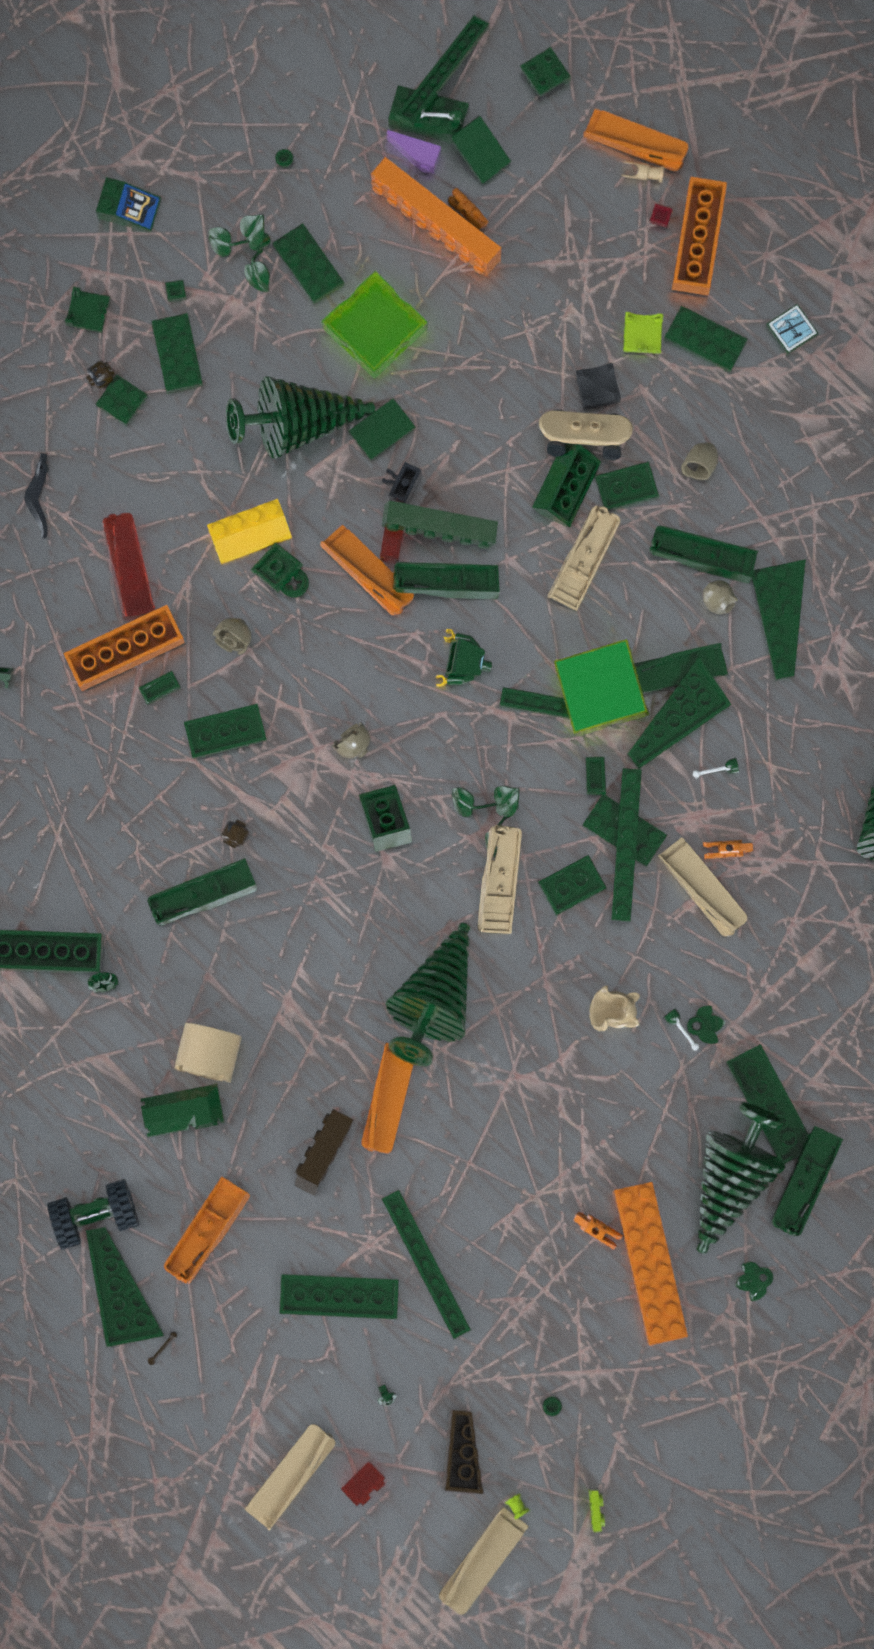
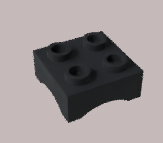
M613 363L590 369L576 370L575 375L584 410L620 403L621 396Z

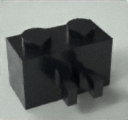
M404 462L398 475L392 470L387 469L386 474L391 475L392 479L386 480L383 478L382 483L393 485L389 493L390 501L408 504L422 477V469Z

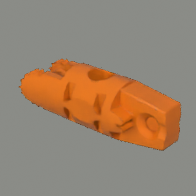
M454 188L452 195L447 201L477 229L485 228L489 221L481 213V210L458 188Z
M742 840L703 842V847H717L718 853L704 854V859L743 857V853L753 851V843H742ZM726 847H730L731 851H727Z
M579 1211L573 1220L581 1226L580 1229L613 1250L616 1248V1243L607 1238L605 1234L607 1233L618 1240H621L623 1236L590 1214L587 1216Z

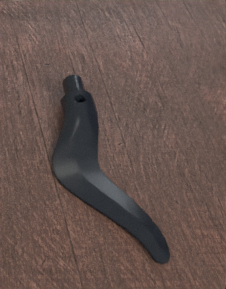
M40 453L35 475L26 489L24 500L40 528L42 538L45 539L48 528L39 502V496L47 475L48 464H46L47 454Z

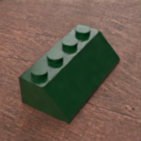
M564 443L566 445L565 454L555 458L532 508L542 516L570 528L602 461L580 444Z

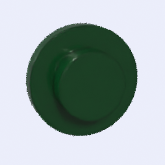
M281 149L276 153L275 161L278 166L286 168L293 163L294 157L290 150Z
M551 1396L544 1400L542 1408L548 1416H557L562 1410V1403L557 1397Z

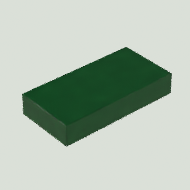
M170 671L138 688L146 704L149 705L175 692L181 686L173 671Z
M586 757L587 795L606 794L605 757Z

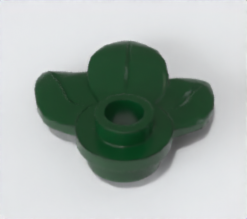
M703 1006L698 1009L696 1016L688 1020L687 1030L690 1034L698 1036L703 1043L715 1044L718 1043V1037L715 1032L724 1026L725 1021L719 1016L712 1015V1006ZM694 1023H699L700 1028L698 1030L693 1028Z
M746 1262L741 1265L745 1274L738 1278L735 1285L740 1290L750 1291L751 1301H757L766 1295L767 1286L772 1284L774 1275L769 1268H761L755 1262ZM761 1274L767 1276L766 1281L760 1279Z

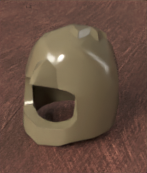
M707 442L694 445L682 463V474L698 480L709 479L716 469L719 458L714 444ZM687 463H697V470H690Z
M723 580L710 582L703 589V603L714 614L722 615L731 612L735 607V602L738 601L730 584Z

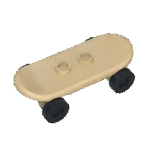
M552 410L544 413L539 420V428L542 434L550 440L547 444V453L554 457L565 454L566 445L564 443L604 445L603 457L607 460L615 461L621 457L622 450L619 447L620 444L626 442L633 431L631 421L615 413L596 414Z

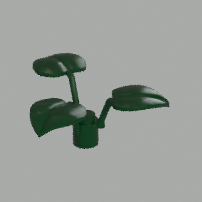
M264 214L247 215L241 219L240 230L243 236L247 237L246 240L231 242V234L227 229L223 227L211 228L208 231V238L213 250L219 256L226 257L231 253V246L249 243V247L257 251L251 259V264L245 265V276L252 287L262 292H269L270 274L268 268L261 261L255 262L257 257L263 253V248L271 243L270 236L264 232Z
M504 785L498 786L494 791L495 803L475 806L474 796L467 789L455 787L452 789V800L457 812L464 817L471 816L473 809L477 810L496 806V812L503 816L497 825H502L519 808L520 788ZM487 832V833L485 834V844H486L487 849H488L489 832ZM496 846L495 851H494V855H493L494 858H495V855H496V852H497V848H498L497 846Z

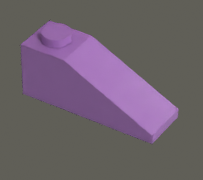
M390 130L387 131V140L416 168H419L424 173L435 172L441 154V146Z

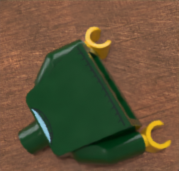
M446 630L447 634H452L450 638L444 637L447 643H451L445 675L448 677L445 678L442 675H437V679L443 678L442 684H436L438 687H444L446 684L449 686L463 685L472 682L475 677L480 676L481 671H491L492 661L484 660L485 650L480 648V644L472 636L461 633L454 634L453 630Z

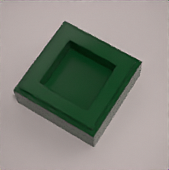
M184 280L165 282L168 302L187 299Z

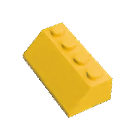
M278 498L207 524L221 565L273 546L275 543L278 544L292 539Z

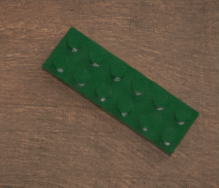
M760 1044L727 1061L726 1064L747 1103L764 1108L784 1120L781 1128L775 1129L763 1125L761 1129L775 1156L783 1162L782 1164L798 1158L809 1134L762 1045Z
M281 1274L279 1314L397 1319L399 1280Z

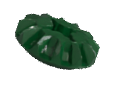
M301 569L294 575L296 582H300L296 585V590H294L292 585H289L292 582L291 579L286 583L288 585L281 589V592L286 596L297 598L304 595L307 591L309 579L307 574Z
M109 972L96 973L87 980L89 990H93L95 993L110 992V989H115L116 985L119 984L118 977Z

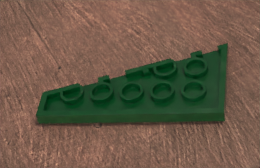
M806 559L753 571L752 584L775 681L795 676Z
M700 657L695 661L628 751L627 755L637 769L646 765L732 705Z
M107 1228L86 1230L106 1347L165 1336Z

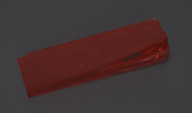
M111 513L103 519L102 527L111 560V571L123 620L129 617L148 614L154 611L155 607L133 516L131 513H121L120 515Z

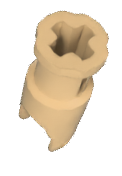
M623 161V163L635 164L639 168L637 175L621 174L623 177L640 180L654 179L662 183L664 166L654 167L649 166L648 163Z

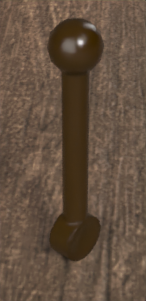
M171 1332L170 1337L153 1357L148 1359L149 1365H154L156 1358L173 1339L177 1338L176 1332Z

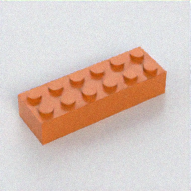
M690 176L672 290L709 295L727 182Z
M165 605L63 654L81 691H84L185 642L168 605Z

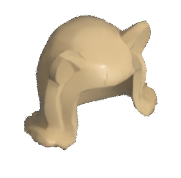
M608 986L602 987L595 993L590 1004L589 1017L591 1025L597 1031H606L608 1026L613 1028H633L639 1026V1021L636 1018L637 1009L635 1003L640 998V995L635 992L624 994L619 991H608Z

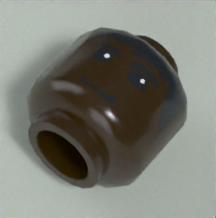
M98 361L88 367L86 379L91 387L95 385L98 389H101L113 381L115 373L108 362Z
M238 819L235 822L228 821L221 833V837L224 839L222 842L235 849L242 847L249 835V830L245 828L247 824Z

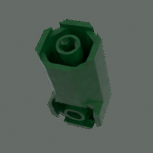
M218 1084L140 1099V1102L145 1104L141 1106L144 1127L150 1131L146 1133L148 1138L191 1130L190 1126L195 1127V1129L216 1126L218 1121L221 1124L225 1123Z

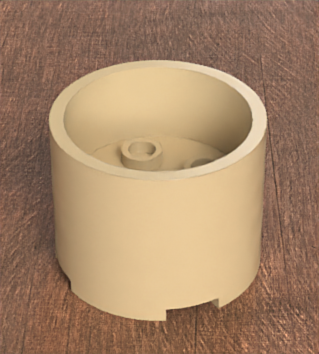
M185 1023L174 1069L221 1082L225 1080L231 1083L242 1037L211 1027Z

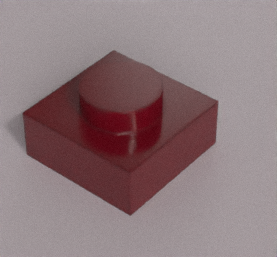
M655 203L649 223L667 228L673 209Z

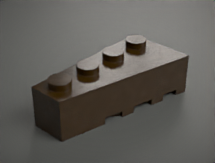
M335 1109L332 1110L331 1114L327 1113L322 1121V1124H324L322 1130L318 1129L314 1135L313 1140L315 1143L313 1147L309 1146L304 1154L306 1160L303 1164L299 1163L295 1171L297 1177L294 1186L316 1196L319 1184L327 1175L329 1165L333 1163L338 1153L337 1150L341 1148L354 1119Z
M449 1409L442 1490L484 1494L471 1411Z

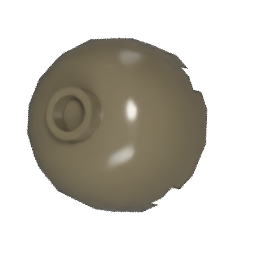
M226 618L222 620L212 634L216 637L214 641L222 649L232 653V649L238 651L237 654L245 653L252 640L251 630L246 622L240 618Z
M359 722V725L356 723L340 735L342 738L339 742L335 740L332 744L336 752L344 758H355L357 756L361 758L368 752L366 748L369 746L371 739L367 728L362 722Z

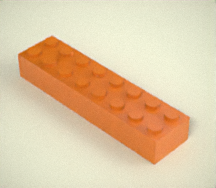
M385 157L371 173L372 189L376 194L386 197L388 203L393 207H399L404 216L413 218L421 229H427L435 240H441L449 251H455L459 258L465 263L469 262L477 273H483L487 277L500 262L501 247L388 158Z
M653 1182L614 1190L613 1194L648 1345L688 1337Z

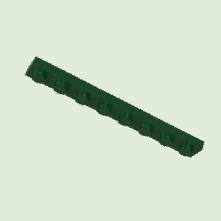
M473 15L396 114L397 120L410 127L414 126L489 29L490 23Z
M622 769L611 921L631 922L642 769Z
M397 1190L382 1198L453 1339L471 1331L400 1191Z

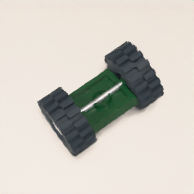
M125 1179L106 1184L108 1198L99 1197L88 1204H77L74 1208H71L67 1197L47 1203L51 1226L61 1250L81 1244L79 1227L114 1217L120 1232L139 1226L136 1208Z

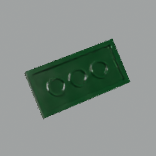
M304 223L272 242L273 247L313 304L344 285L343 279Z
M682 305L664 337V340L731 373L748 341L747 338Z
M188 313L152 320L166 392L171 393L203 386Z
M258 703L184 722L193 760L267 741Z
M602 794L582 825L615 848H617L620 804L607 795ZM639 816L635 861L647 867L666 839L667 834Z

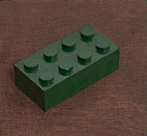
M398 85L388 117V127L453 144L450 137L466 125L469 115V103L437 95L424 112L449 114L452 109L460 108L463 110L462 123H452L449 117L424 116L419 118L413 127H410L397 120L396 114L416 89Z

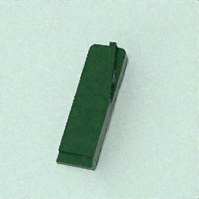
M661 525L655 529L649 550L654 556L677 561L698 571L746 584L750 583L758 554L757 550ZM673 551L675 553L683 555L684 557L673 555L670 552Z
M397 562L393 570V590L398 593H419L463 599H497L500 593L498 565ZM414 585L427 586L428 588H416Z
M722 643L633 663L632 666L640 694L677 687L699 657L713 678L728 675Z
M244 858L151 895L147 901L156 924L162 926L187 915L210 910L253 893L257 890V886ZM188 908V910L174 913L175 910Z
M817 1126L813 1127L771 1219L772 1226L792 1236L801 1235L843 1142L842 1138ZM807 1205H809L808 1208H807V1210L805 1211V1213H804L803 1216L801 1217V1214L803 1213V1211L805 1210V1208L807 1207Z

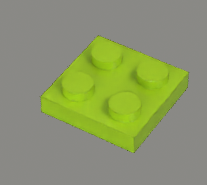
M589 1489L592 1530L600 1532L602 1527L605 1526L604 1514L600 1513V1506H603V1496L601 1493H598L597 1489Z

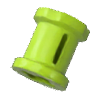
M520 1493L505 1501L506 1505H509L513 1511L514 1519L530 1511L521 1500Z

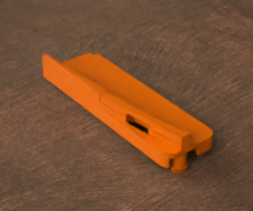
M598 109L594 110L583 133L585 138L653 164L664 166V168L675 172L683 167V160L687 155L689 147L685 141ZM649 154L663 157V159L649 157Z
M341 525L326 540L321 541L320 546L389 614L393 616L401 614L403 608L412 602L414 593H398L393 590L394 573L344 525ZM373 589L376 590L377 592H379L381 595H383V596H384V599H383L381 596H379L378 594H376V593L373 591Z
M387 1042L361 1142L362 1147L368 1151L375 1150L384 1154H389L393 1150L413 1069L412 1064L399 1059L388 1048L389 1043Z
M221 1176L166 1260L164 1269L175 1276L177 1280H181L186 1284L191 1283L210 1253L222 1241L249 1200L250 1194ZM204 1252L201 1255V1257L195 1263H193V1261L200 1255V1253Z

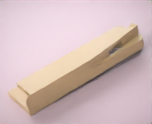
M594 506L591 509L549 591L548 598H552L575 611L578 610L620 524V517L618 515L608 512V509L604 506Z
M495 825L490 828L477 929L480 932L511 934L522 837V832L517 827ZM496 846H497L498 848H497V852H496V855H495V859L492 860V859H493V855H494L495 848H496Z
M680 838L658 855L659 860L722 936L733 935L736 929L746 923V913L683 838Z
M316 1424L310 1425L244 1510L270 1530L335 1447L336 1441L333 1439V1436L324 1432Z
M502 1507L440 1591L439 1598L458 1614H465L529 1526L518 1518L514 1519V1515Z

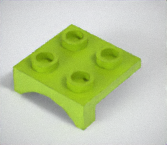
M625 312L623 352L661 354L663 314L638 315Z

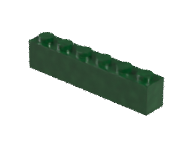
M389 500L384 504L382 527H386L389 531L396 532L402 530L409 535H416L418 533L423 534L425 538L439 537L442 538V541L453 542L455 540L460 541L462 545L476 544L479 548L488 549L496 543L498 521Z

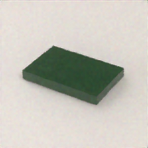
M480 115L450 137L481 184L485 183L511 162Z
M392 398L351 428L348 433L369 460L372 461L415 430L416 426L395 399Z
M649 461L595 475L594 477L602 505L608 509V512L659 498Z
M589 855L538 881L556 916L607 889Z

